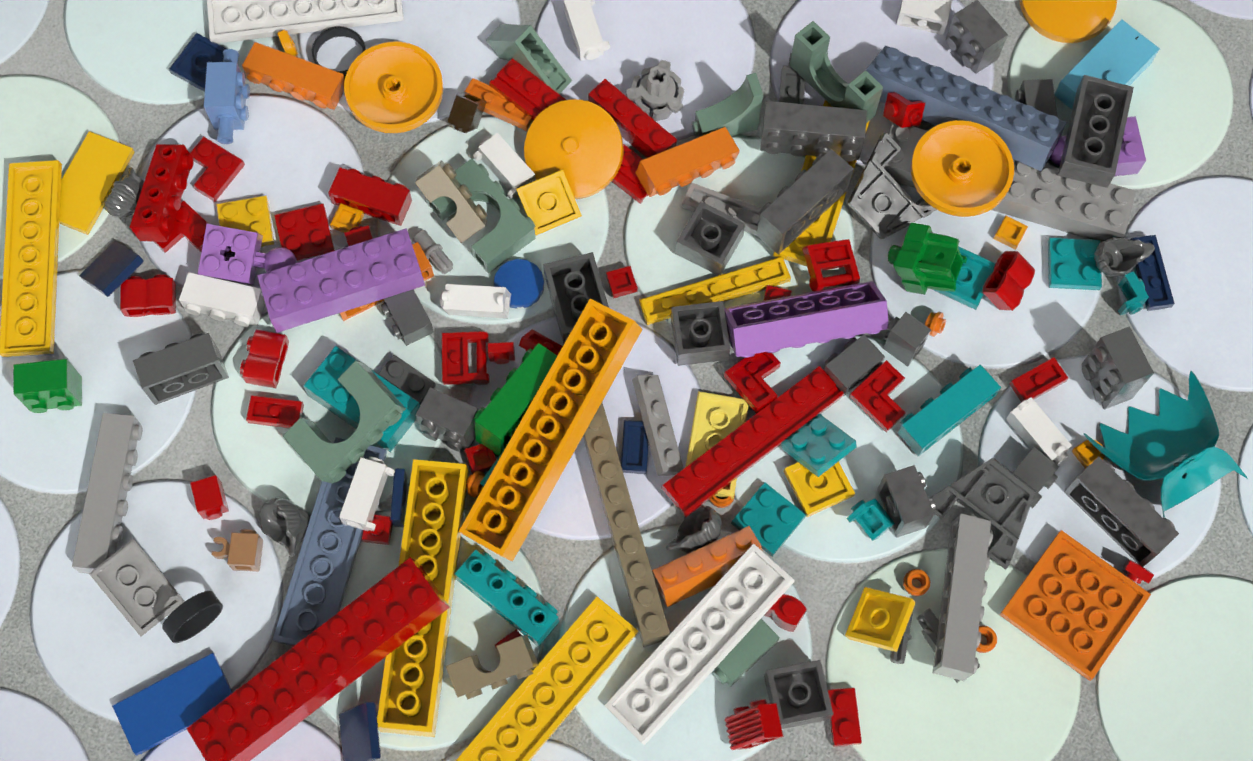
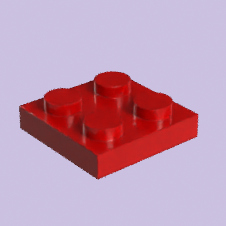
M324 204L274 215L281 247L289 249L295 255L297 261L335 251Z

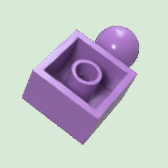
M1136 116L1127 117L1115 176L1138 174L1146 162ZM1061 136L1050 157L1051 161L1059 167L1066 136Z
M207 224L198 275L254 285L257 267L264 268L266 272H270L295 264L297 260L289 249L283 247L274 248L268 253L260 252L263 235L259 233ZM231 249L232 252H235V256L230 257L228 261L226 253Z

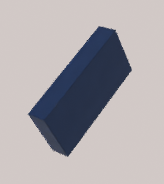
M624 420L621 456L623 473L647 474L649 442L643 421Z
M395 468L390 519L394 527H404L408 476L405 469Z

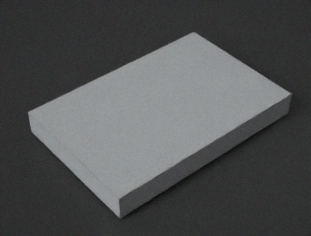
M134 539L89 573L140 637L185 602Z

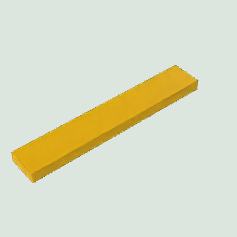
M778 257L639 299V304L646 324L650 325L670 319L672 307L725 302L765 290L767 285L778 286L790 282L791 277L783 257Z

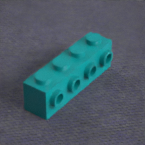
M981 364L975 369L971 367L966 369L959 376L961 380L954 385L952 382L948 383L940 390L941 395L935 400L932 397L920 406L921 411L915 415L911 412L901 420L902 426L898 434L918 457L998 394L1001 386Z
M475 549L454 574L456 580L519 632L527 635L528 639L539 647L559 623V617L556 615L558 613L557 609L548 602L542 604L536 599L537 594L527 585L521 587L515 582L517 578L506 568L503 571L494 565L496 561L486 552L481 554Z

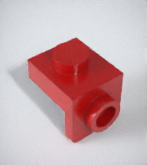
M896 92L888 93L883 117L901 128L919 126L923 117L925 103L923 101L911 102Z

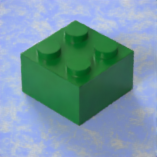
M67 359L13 364V394L33 413H45L47 409L56 408L59 410H72L75 406H82V376Z

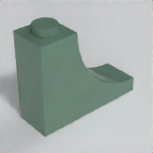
M501 24L486 39L500 59L510 61L513 58L558 94L572 82L571 78L531 25Z
M757 74L746 75L739 89L723 101L696 111L695 121L692 122L694 135L701 137L723 127L727 128L731 136L758 130L763 92Z
M760 619L712 672L713 675L723 685L727 682L731 687L778 643L780 637Z

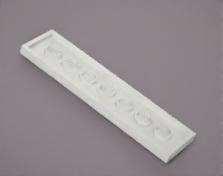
M207 0L210 41L217 44L275 37L282 30L288 31L291 35L324 31L333 27L348 28L404 21L402 0Z
M753 544L604 706L645 745L795 582L794 579Z

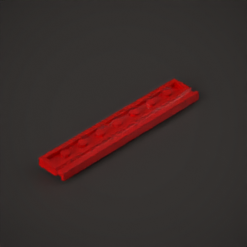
M513 58L500 70L494 80L489 82L490 87L503 95L506 100L513 103L524 114L531 116L533 121L547 107L566 100ZM623 144L622 163L618 173L611 182L641 204L648 194L636 175V170L640 161L644 159Z
M820 366L669 479L662 485L661 489L682 510L683 515L687 517L776 449L789 436L841 399L844 392L836 387V383Z

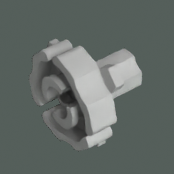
M661 60L658 66L643 69L641 77H634L631 88L626 90V96L648 115L650 108L643 105L642 100L651 108H662L665 106L663 109H653L652 119L659 121L669 118L673 112L677 113L683 108L684 88L681 87V78L670 71V62ZM678 91V96L675 98V92Z

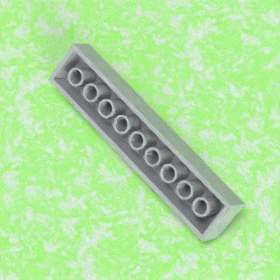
M892 123L889 135L899 145L901 150L885 165L884 169L897 183L915 188L911 177V159L917 143L927 132L926 130L916 127L901 128ZM1013 159L1014 177L1010 189L1004 199L991 209L995 212L1102 242L1113 237L1123 238L1125 236L1136 191L1111 183L1108 188L1058 176L1059 168L1045 165L1042 171H1039Z

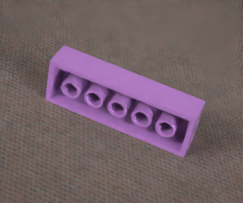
M407 228L257 275L270 321L277 333L425 286Z
M873 281L724 308L729 342L736 357L741 356L745 358L752 357L756 353H775L783 348H801L810 343H827L837 338L850 339L864 333L877 334L881 330H886L889 326L887 300Z

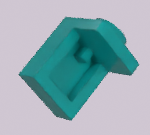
M1134 271L1124 275L1118 284L1127 299L1118 310L1120 316L1128 312L1130 315L1141 311L1144 308L1143 304L1149 298L1143 281L1137 278Z
M876 498L867 502L864 499L859 501L851 508L853 513L846 518L850 523L857 520L872 541L878 539L895 524Z

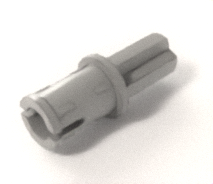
M421 230L414 236L413 241L420 244L427 259L431 260L442 274H446L453 269V262L442 251V246L436 244L426 230Z

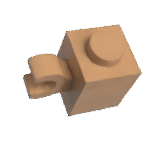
M242 529L240 533L232 532L230 544L223 537L214 538L215 544H223V549L220 552H212L214 558H228L227 564L232 570L260 571L263 539L259 534H256V531Z

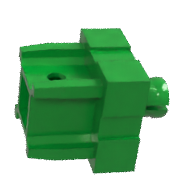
M910 223L903 245H892L888 252V262L894 266L898 276L901 277L906 292L923 295L926 294L927 289L955 292L959 272L963 263L967 261V257L961 255L958 249L959 239L935 234L932 232L930 225Z

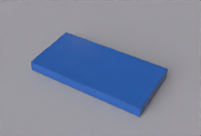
M211 653L118 702L112 707L134 755L138 756L187 730L186 728L226 699L233 691L215 654Z

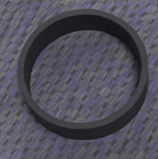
M333 27L323 31L315 39L312 46V57L314 63L320 65L317 62V53L320 47L326 41L335 37L354 39L361 45L362 52L366 48L362 37L356 31L346 27ZM347 69V70H344V71H336V72H339V73L344 74V78H345L348 69Z
M212 591L201 592L189 598L172 611L165 619L162 629L173 643L186 641L208 627L219 616L223 605Z

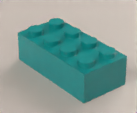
M335 346L303 386L310 398L357 429L360 421L359 405L338 380L357 360ZM373 371L406 408L401 413L400 420L394 425L389 426L383 432L382 438L377 442L378 445L391 453L416 421V413L420 405L418 401Z

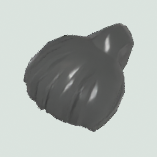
M132 167L128 170V176H123L122 180L114 182L112 192L105 202V210L114 217H128L134 214L144 181L136 174Z
M1113 237L1112 239L1102 241L1098 245L1094 253V260L1096 261L1097 268L1105 275L1122 277L1124 274L1131 272L1136 264L1149 257L1155 247L1153 244L1144 243L1140 240L1132 241Z
M272 498L261 506L259 513L261 531L273 541L284 545L289 555L293 557L295 555V547L305 537L310 517L307 512L298 509L290 500Z
M700 506L687 517L684 516V521L679 526L677 538L670 542L666 549H678L689 554L717 541L721 533L722 523L719 513L710 506Z

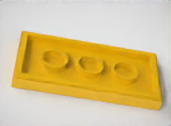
M90 131L88 132L61 179L59 224L89 235L105 206L108 196L112 192L114 182L120 180L135 153L133 148Z

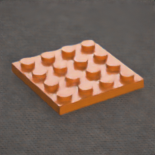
M1060 530L999 615L1087 680L1091 681L1151 594Z

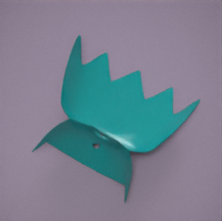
M1192 371L1189 374L1188 400L1164 389H1159V416L1130 406L1128 407V434L1105 424H1099L1104 447L1086 433H1083L1100 452L1137 478L1146 481L1164 478L1161 487V504L1164 518L1166 510L1189 499L1231 471H1236L1248 479L1227 452L1215 447L1219 438L1218 425L1204 389Z

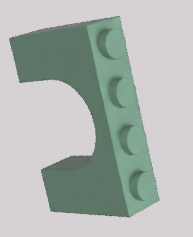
M812 21L794 37L790 66L832 107L867 110L866 123L869 122L876 115L883 86L866 70L849 84L844 81L834 70L828 58L830 36Z
M471 158L455 170L457 174L456 180L460 185L465 184L472 194L470 198L473 202H486L495 207L500 214L497 226L471 246L473 257L489 274L536 239V226L530 217H524L520 213V208L514 199H508L504 195V189L499 182H493L488 177L487 169L481 163L478 165ZM441 196L431 203L426 198L427 204L442 221L457 210L456 203L449 197Z
M355 361L338 378L339 382L355 398L360 409V421L352 436L345 441L332 443L313 421L302 417L283 435L319 479L331 484L341 480L345 476L346 470L364 456V451L370 445L377 443L382 438L383 432L389 426L394 425L400 420L401 413L406 409L373 371L359 361Z

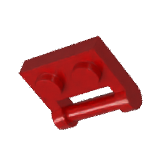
M849 239L807 245L802 248L810 275L809 285L812 291H821L824 287L859 283L860 275ZM845 267L846 270L845 274L823 277L821 273L822 270Z
M487 332L442 333L443 385L489 384L490 376L487 373L486 343L489 342V334ZM468 343H476L477 373H469Z

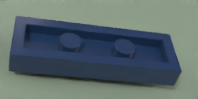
M1156 235L1131 238L1130 240L1132 241L1140 240L1144 243L1153 244L1155 247L1149 257L1135 265L1137 276L1143 281L1145 291L1149 296L1145 302L1147 311L1172 308L1175 303Z

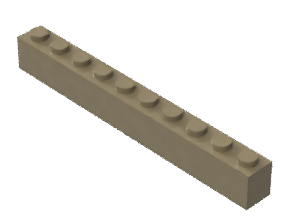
M602 402L584 433L583 439L643 647L663 642L670 635V631Z

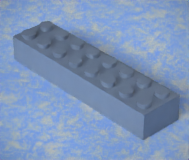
M886 45L866 69L883 86L880 97L881 102L886 103L888 93L896 92L911 102L923 101L925 108L922 120L936 126L949 121L963 120L988 127L1003 139L1014 160L1039 171H1042L1054 152L1067 123L1054 115H1048L1036 110L1033 106L1022 104L1009 96L994 92L986 86L975 84L962 76L954 75L941 67L933 66L922 61L920 58L912 57Z

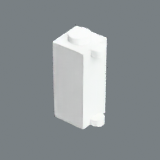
M564 0V13L580 61L586 59L593 60L604 55V51L610 49V44L608 41L603 42L591 7L595 4V0Z
M498 133L492 137L485 138L478 147V151L473 155L476 161L482 160L509 190L507 195L510 199L514 197L516 199L519 198L516 188L536 180L535 173Z
M446 284L445 291L441 293L440 304L448 315L508 319L511 293L506 287Z
M1032 397L1020 403L1017 408L1010 412L1006 421L1030 450L1035 447L1057 465L1068 457L1066 453L1072 445Z
M369 457V459L360 458L339 516L344 525L365 531L375 530L376 525L372 523L387 477L394 476V469L387 467L384 461L375 457Z

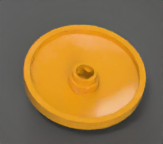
M1020 0L1022 13L1030 26L1046 38L1062 43H1079L1098 36L1111 22L1117 6V0Z
M386 42L365 50L352 62L345 77L344 92L350 111L363 125L378 132L402 133L423 125L434 115L443 97V80L438 64L425 50L410 43Z
M577 99L560 101L544 109L529 127L524 143L525 162L535 173V179L538 180L563 169L575 199L590 197L607 187L619 171L624 151L621 132L609 113L594 103Z
M949 121L931 128L921 137L912 155L911 177L917 192L929 205L949 215L970 217L990 211L1004 199L1013 181L1014 162L1006 143L988 127L971 121Z

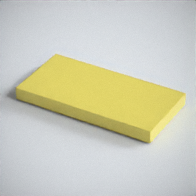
M698 391L685 467L746 422L749 405L744 399ZM737 479L729 484L730 490L726 486L715 496L724 498L730 496L731 499H734Z

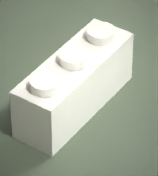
M188 272L179 298L187 313L192 315L206 314L218 321H224L225 319L233 320L236 324L248 327L249 324L258 326L265 305L260 288Z

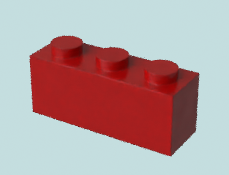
M340 167L328 192L332 204L339 206L341 203L363 211L365 215L399 226L402 225L412 202L410 190L404 185L398 183L393 185L377 176L369 177L362 175L353 168L347 170Z

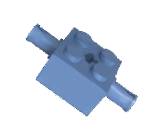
M234 49L223 51V62H207L204 108L214 130H218L217 140L222 144L233 143V130H244V121L248 120L249 117L248 106L245 105L246 99L250 98L249 84L245 83V74L240 71L238 66L239 52Z

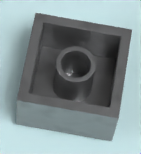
M975 0L954 14L946 40L948 46L960 55L965 66L971 68L976 74L998 60L1008 34L978 0Z
M700 201L677 240L676 254L719 276L743 238L745 223Z
M723 301L672 307L671 323L678 366L729 360L730 343Z
M430 388L416 413L420 429L423 432L422 434L430 440L436 441L438 438L446 442V445L455 451L470 448L476 437L474 417L478 412V408Z
M915 465L885 474L877 489L886 513L895 523L892 528L896 538L925 529L935 515V503L931 496H927L924 489L926 486L924 476L921 472H917Z
M821 660L766 670L764 680L770 704L777 703L782 729L830 720L833 716Z

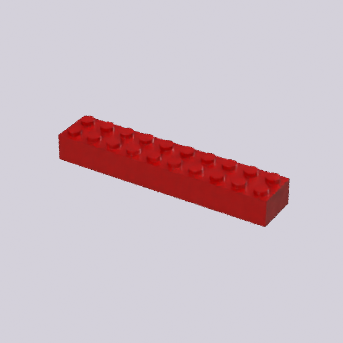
M410 557L186 729L205 761H251L449 609L450 606L422 566Z

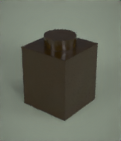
M467 92L457 94L447 122L454 125V129L463 133L477 129L487 101Z

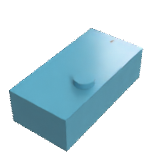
M1121 19L1060 81L1055 97L1070 109H1073L1076 91L1084 75L1130 86L1152 64L1160 48Z

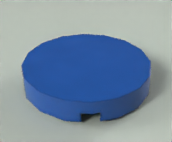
M515 259L508 261L500 266L494 277V287H506L511 293L510 308L530 307L543 294L544 278L542 272L536 264L528 260Z

